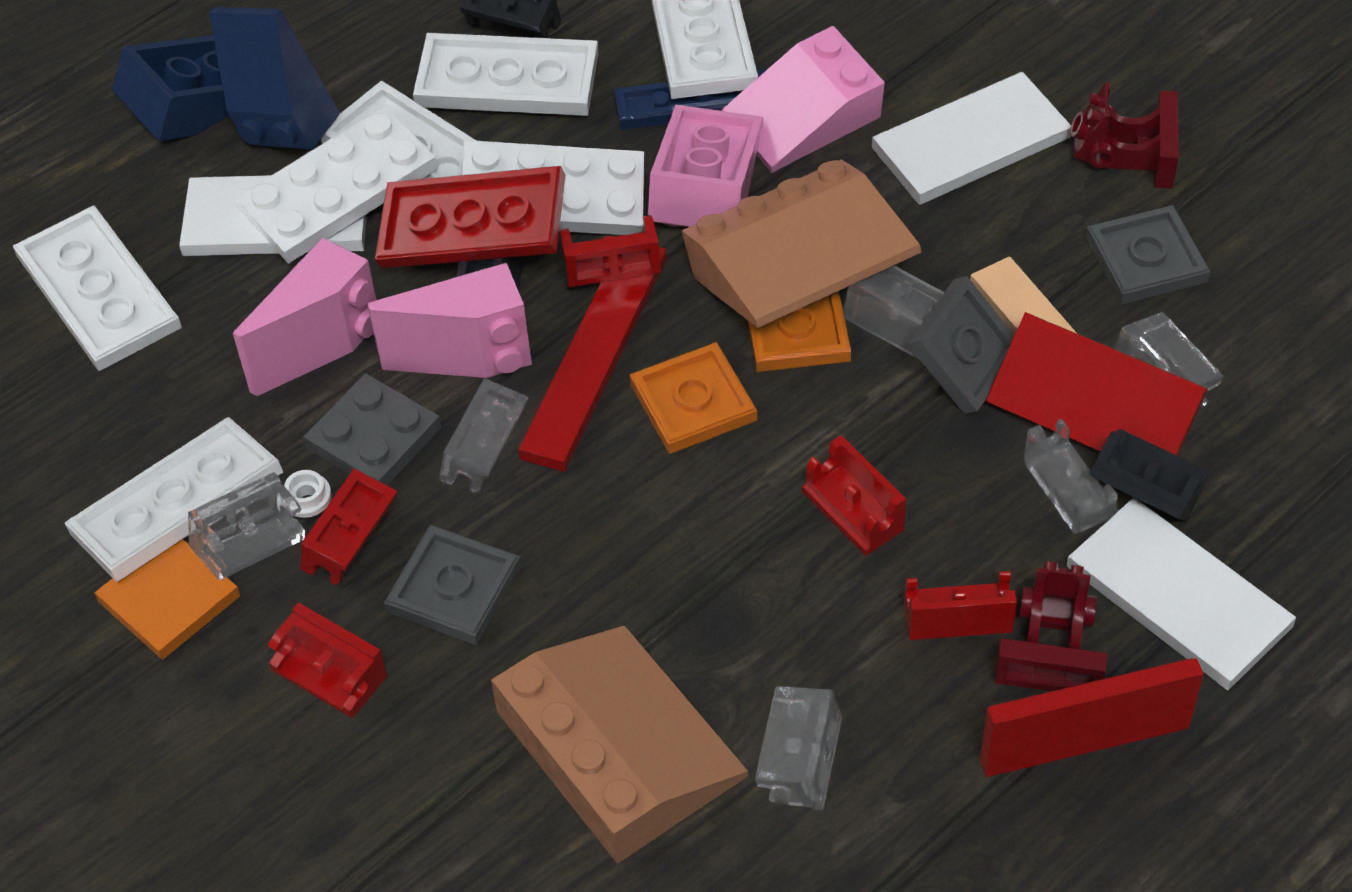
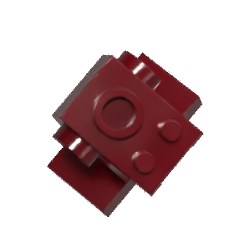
M1105 83L1097 94L1091 92L1087 101L1090 103L1085 111H1079L1072 122L1070 134L1074 137V157L1090 163L1096 168L1154 171V188L1173 189L1179 159L1178 91H1160L1156 110L1149 115L1138 118L1124 117L1116 114L1115 108L1108 104L1110 83Z
M1046 561L1044 569L1037 568L1034 588L1024 586L1020 617L1030 618L1027 642L1001 638L995 679L996 684L1056 691L1105 678L1108 653L1081 650L1083 626L1093 627L1097 596L1087 595L1091 575L1083 574V566L1071 565L1070 570L1057 568L1058 563ZM1040 627L1070 631L1068 648L1038 644Z

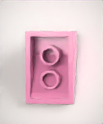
M831 26L797 43L726 105L722 111L763 117L756 156L773 173L880 118L885 82L834 26Z
M675 105L650 173L648 215H652L653 221L661 222L671 227H691L700 218L710 214H720L736 207L739 201L747 198L763 125V117Z
M322 238L233 332L250 393L259 396L353 352L365 338L373 335L374 332L367 303L376 301V295L367 259Z
M507 263L367 303L382 370L489 378L502 373H511L519 368L532 365L524 304Z

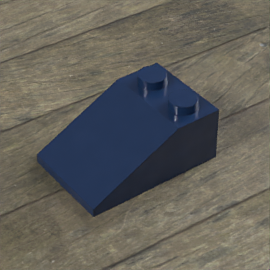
M214 7L210 12V19L226 110L237 127L239 136L247 145L313 149L340 115V112L282 10Z
M213 35L123 46L112 91L158 141L197 135L229 117L226 110Z

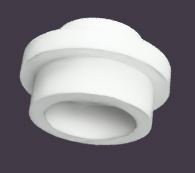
M300 470L290 475L281 492L282 503L286 511L302 518L312 517L324 511L329 505L332 496L327 480L312 470ZM306 495H312V496L307 497V498H302L303 496H306Z

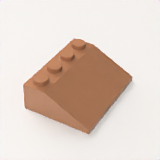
M843 160L825 162L818 167L817 171L801 178L787 179L772 191L760 196L744 198L738 202L736 207L720 214L706 215L700 218L695 225L682 230L694 279L757 328L922 253L919 242L866 175Z
M625 625L534 652L491 679L497 713L617 864L748 777V770Z

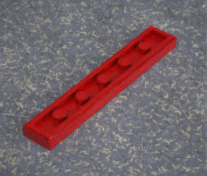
M659 247L660 267L662 270L667 260L666 249ZM660 273L600 283L518 449L520 460L563 472L566 471Z

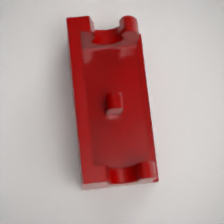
M652 215L642 216L643 232L615 237L612 235L604 236L602 239L572 243L569 228L559 229L569 287L661 273L659 242Z
M840 435L830 442L828 449L829 457L824 464L821 465L814 456L809 460L806 467V484L802 486V493L867 556L904 531L907 499Z
M354 468L301 543L300 569L313 575L318 566H322L331 574L329 578L331 584H339L346 570L371 533L390 509L391 504L397 497L398 491Z
M999 571L997 583L926 589H917V578H906L903 598L909 640L1012 633L1017 600L1015 590H1010L1011 572Z
M298 602L292 609L293 613L274 633L268 644L269 648L276 651L269 662L271 671L353 719L387 678L381 650Z

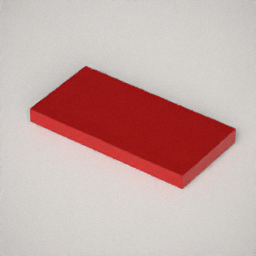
M561 166L387 182L375 261L380 268L557 253L566 174Z
M1025 312L986 401L1099 451L1102 450L1112 431L1117 432L1120 428L1178 456L1208 389Z
M1190 658L989 706L986 713L980 764L985 777L1189 729L1204 675L1197 658Z

